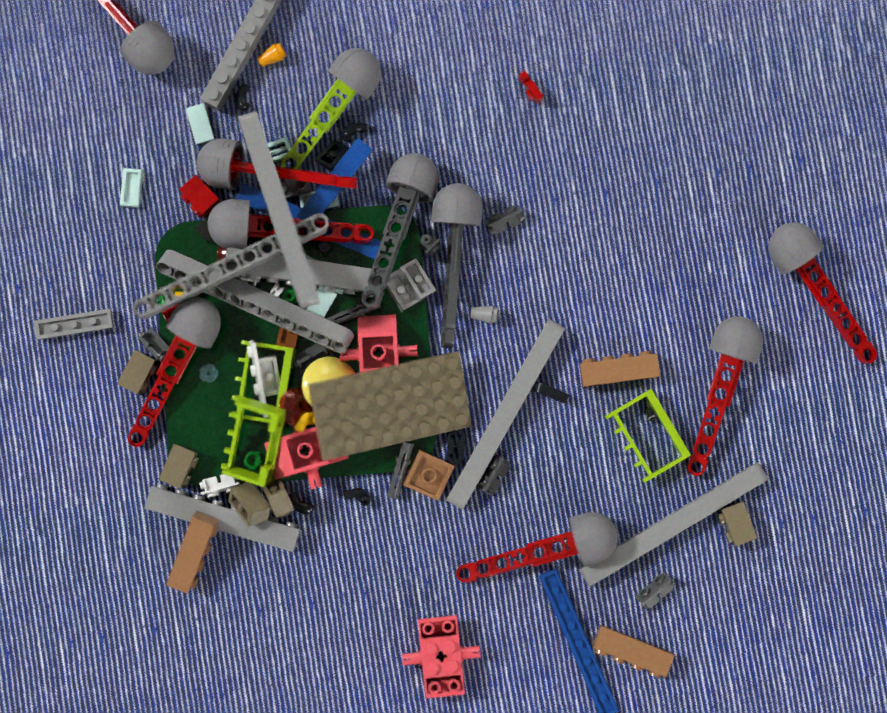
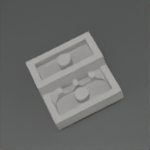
M417 258L391 273L386 286L401 312L436 291Z

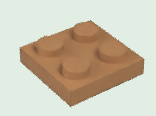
M419 450L403 485L439 501L455 466Z

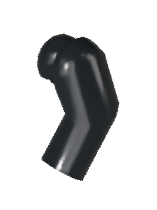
M245 83L240 85L234 96L236 107L243 112L248 111L250 108V104L246 102L245 98L250 87Z
M349 124L342 130L343 141H352V136L355 133H367L368 124Z
M362 488L343 491L345 500L355 498L362 506L370 504L371 496Z
M297 491L288 495L296 512L308 515L314 511V505L311 502H302Z

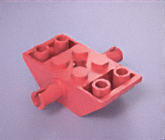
M396 314L359 316L357 349H347L345 353H340V355H348L340 356L341 362L358 360L360 372L399 364L400 358L418 357L417 345L400 346L398 344ZM378 348H380L381 351L384 352V354L381 355V358H377L376 355H373L374 352H377Z
M302 412L296 413L297 419L295 414L289 415L293 428L302 417ZM316 427L305 428L302 433L294 428L293 434L280 438L273 476L277 480L304 472L307 473L310 489H315L316 485L317 488L323 486L318 473L319 467L349 459V456L323 461ZM269 441L264 443L266 451L268 449ZM305 445L308 448H311V451H309L308 456H306V454L301 453V450L304 449Z
M457 615L418 619L421 650L417 653H403V666L415 664L423 666L426 698L465 694L462 661L463 659L481 658L480 652H478L480 651L479 645L463 648L460 646ZM439 651L447 654L444 660L436 658V655H439Z

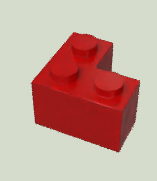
M196 174L179 189L182 193L180 197L187 205L190 202L192 203L190 208L200 219L204 217L208 220L212 209L221 202Z

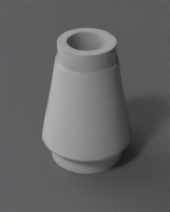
M494 305L472 307L471 318L489 324L498 323L499 308H496Z

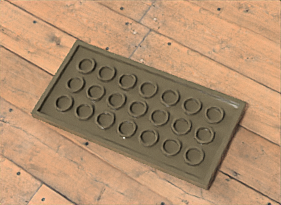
M458 351L308 384L323 461L471 427L460 352Z

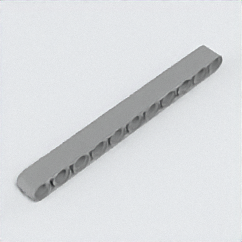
M254 111L238 116V121L300 308L303 309L319 304L320 300L258 114Z
M319 213L295 224L297 232L300 229L308 231L306 236L298 235L301 245L327 232L329 221L326 215ZM322 220L325 222V226L317 228L315 222ZM276 234L138 299L133 304L134 313L140 319H148L281 255L282 251ZM266 245L273 248L272 252L268 254L264 253L262 249ZM247 254L255 256L252 262L244 260ZM231 262L237 264V268L233 271L227 269V265ZM212 271L220 273L217 279H211L209 274ZM195 279L202 281L201 286L197 288L192 287L191 284ZM183 288L184 293L181 296H175V289ZM160 296L166 297V301L162 305L156 304V300ZM141 305L148 306L147 312L143 314L138 313V308Z
M166 250L156 264V267L160 273L178 281L207 267V265L176 251ZM212 271L209 274V277L211 279H217L220 273L218 271ZM234 277L204 291L208 295L338 353H345L354 338L353 332L348 328L310 311L301 309L299 306ZM195 279L191 286L197 288L201 286L202 281Z
M548 319L446 501L463 510L563 334L565 327Z
M759 462L749 466L619 544L607 559L581 567L579 569L588 586L594 585L764 483L769 478Z

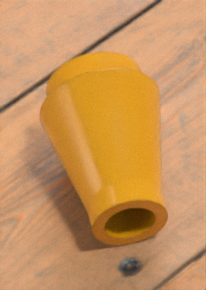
M274 43L257 59L260 65L264 67L283 61V58L287 55L280 43Z

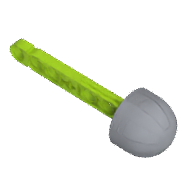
M352 48L344 51L334 60V63L327 71L338 79L309 117L311 121L285 155L280 167H286V160L293 158L296 161V166L293 169H298L324 132H329L356 93L366 100L372 95L379 84L381 68L377 58L371 52L362 48ZM337 89H339V91L342 94L347 95L345 99L340 94L336 93ZM334 96H338L341 99V104L338 107H332L330 104V100ZM321 112H327L330 115L328 122L322 123L319 120ZM317 128L318 136H312L310 139L313 142L312 145L302 139L303 136L308 138L310 135L309 129ZM299 143L307 145V151L303 154L298 153L296 150Z

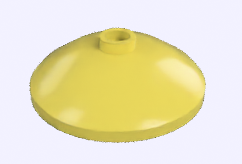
M327 356L313 361L306 368L302 378V391L305 399L312 406L308 384L355 374V372L345 361L341 362L336 357Z

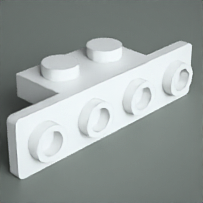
M251 340L247 347V354L249 358H252L253 365H250L252 377L255 376L256 384H253L255 395L259 396V402L266 404L265 397L276 395L279 392L280 377L275 355L258 358L256 344ZM262 414L264 418H269L268 415Z

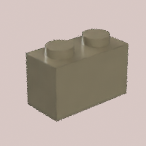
M134 350L117 384L137 395H141L142 392L145 393L150 385L148 381L151 375L154 376L159 368L157 366L158 361Z
M174 444L158 480L179 489H183L184 486L187 487L191 479L189 473L192 468L195 469L199 458H197L198 453Z
M280 479L272 481L266 487H262L276 518L287 516L294 510Z
M245 482L230 488L228 501L248 527L269 519L271 505L262 496L258 487H255L252 483Z
M740 501L719 509L720 514H718L721 525H725L727 530L725 537L729 544L738 546L757 539L744 502Z

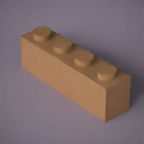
M651 351L640 352V356H633L632 353L622 354L621 358L614 359L613 356L602 357V361H595L594 358L584 359L583 363L579 364L582 387L660 377L657 353L652 354Z
M199 511L195 512L170 573L167 586L186 594L189 593L191 588L195 589L199 580L196 577L198 571L202 572L206 562L203 560L204 555H208L212 544H210L211 537L215 538L219 529L216 526L218 519Z
M603 625L599 626L592 647L596 649L595 653L605 657L606 654L614 656L613 660L622 664L625 661L632 663L631 667L642 671L643 668L650 671V675L660 678L661 675L667 677L675 656L668 651Z

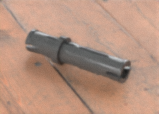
M376 297L367 300V303L373 304L376 301ZM358 302L356 306L326 319L340 325L359 316L364 317L366 313L375 309H369L363 303Z
M410 441L402 443L399 456L396 457L395 461L397 463L387 496L390 498H399L407 467L411 463L410 457L414 443ZM406 453L405 459H404V462H403V466L401 467V464H402V461H403V458H404V454ZM399 472H400V476H399L398 483H397V486H396L397 478H398V475H399Z

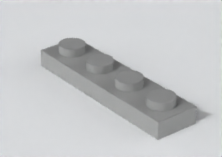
M111 309L34 321L37 340L114 328Z

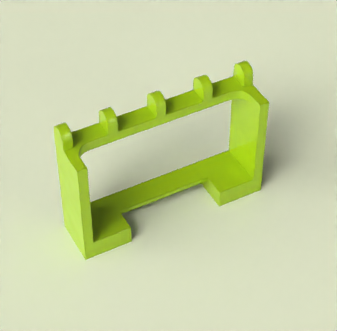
M241 340V344L248 347L249 341ZM255 342L257 348L285 352L276 407L287 412L285 401L291 368L294 369L293 362L295 361L297 350L290 347ZM247 351L245 358L238 357L239 362H245L242 377L235 376L236 381H241L239 395L243 397L245 396L251 360L248 357ZM243 415V419L270 423V419Z
M652 389L605 416L606 420L612 416L614 417L619 426L618 429L614 430V433L617 434L622 431L629 442V445L625 446L624 450L627 451L632 448L639 461L633 464L636 468L642 464L647 476L642 479L644 483L691 456ZM644 397L651 409L655 411L679 454L678 458L654 472H651L617 415V413Z
M234 395L235 405L239 407L238 412H231V417L236 418L234 430L228 429L227 432L228 435L233 436L231 448H224V452L230 455L228 464H221L222 474L266 487L272 482L286 410L240 395ZM245 408L271 416L268 428L271 434L265 464L261 467L260 474L234 466Z

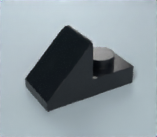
M334 139L315 158V162L331 172L349 148Z

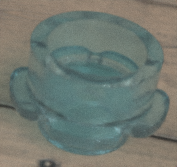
M212 364L203 365L200 368V379L207 381V383H212L218 377V370Z

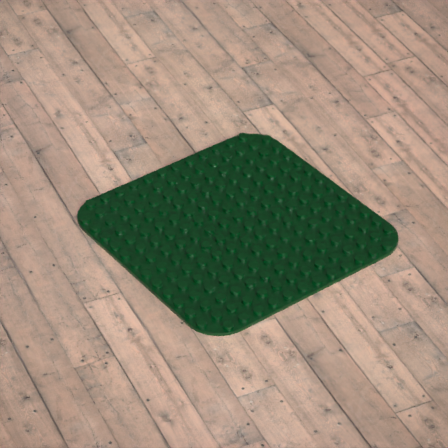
M379 205L326 210L323 214L334 222L350 223L354 226L355 224L369 225L374 230L373 238L382 241V233L392 206ZM398 210L399 215L405 214L404 211ZM413 219L411 220L405 240L402 241L391 273L416 258L423 268L420 233ZM208 220L187 221L177 224L169 229L160 239L155 253L157 290L177 281L160 273L156 267V264L166 250L176 251L207 266L226 258L227 249L219 246L209 234ZM266 223L263 226L266 231L274 229L271 223ZM395 224L392 227V232L394 233L401 230L400 224ZM366 230L360 232L370 236V233ZM248 237V246L265 238ZM310 240L301 245L304 254L317 261L372 269L375 261L370 257L334 242L327 241L330 246H333V250H330L326 256H323L320 249H317V245H320L323 241ZM392 242L390 245L386 246L388 248V251L390 247H394ZM264 246L263 252L267 253L271 249V246ZM383 259L380 261L379 267L386 268L389 261ZM260 278L259 283H256L254 287L270 293L276 283L267 282V279ZM278 281L281 288H294L293 286L286 285L285 281ZM177 288L175 289V291L184 292V289ZM385 288L380 303L381 308H377L365 315L396 314L398 344L400 346L417 345L418 357L400 358L399 364L430 357L426 298L401 312L389 291ZM204 292L200 293L197 297L204 298L213 303L220 314L221 326L212 348L197 346L179 383L174 384L165 402L168 453L170 454L174 444L198 453L197 458H199L195 469L192 468L189 473L191 476L189 483L200 487V482H203V479L215 476L218 483H220V475H222L223 470L221 464H228L230 454L225 453L224 448H231L233 436L228 435L227 432L228 429L234 430L236 418L229 417V413L237 411V406L235 405V400H232V396L239 395L241 381H236L235 376L242 377L245 363L239 362L238 357L245 358L247 345H242L241 340H253L257 343L276 345L280 326ZM355 292V295L338 294L325 319L356 306L358 302L363 303V293ZM161 312L159 313L160 337L170 346L176 334L166 327L167 321ZM358 317L340 324L351 330L354 334V338L347 349H357ZM299 335L296 355L316 343ZM256 347L258 358L271 355L276 356L281 380L285 352ZM378 348L377 352H374L373 355H376L377 358H381V355L384 354V352H382L381 349ZM177 349L174 355L176 358L181 359L185 356V351ZM331 350L334 354L333 357L340 359V356H348L340 355V353ZM358 360L345 361L355 373H360ZM295 365L294 369L291 368L285 401L287 412L281 437L293 434L294 432L289 415L295 414L297 419L296 413L302 412L303 415L307 413L305 407L310 406L308 402L304 403L301 392L303 374H300ZM174 366L166 368L168 375H174L177 372ZM249 366L244 397L259 401V396L255 395L253 384H256L255 376L252 377ZM278 394L265 397L266 404L276 407ZM246 408L244 410V415L264 418L258 412ZM242 420L234 466L260 474V469L265 464L267 454L264 443L269 441L271 434L268 431L269 423ZM316 425L306 426V428L308 429L316 427ZM437 435L410 441L414 443L410 457L411 463L408 465L407 470H410L419 450L431 454ZM402 443L348 455L349 459L319 467L320 478L394 472L397 463L395 460L399 456ZM305 445L304 449L301 450V453L306 454V456H308L309 451H311V448H308ZM249 451H257L262 455L263 464L261 467H257L256 470H251L244 464V458ZM406 453L404 454V458H403L401 467L403 466V462H404ZM301 472L281 478L280 480L308 479L307 473ZM239 479L236 480V483L239 482L240 484H243L246 481Z

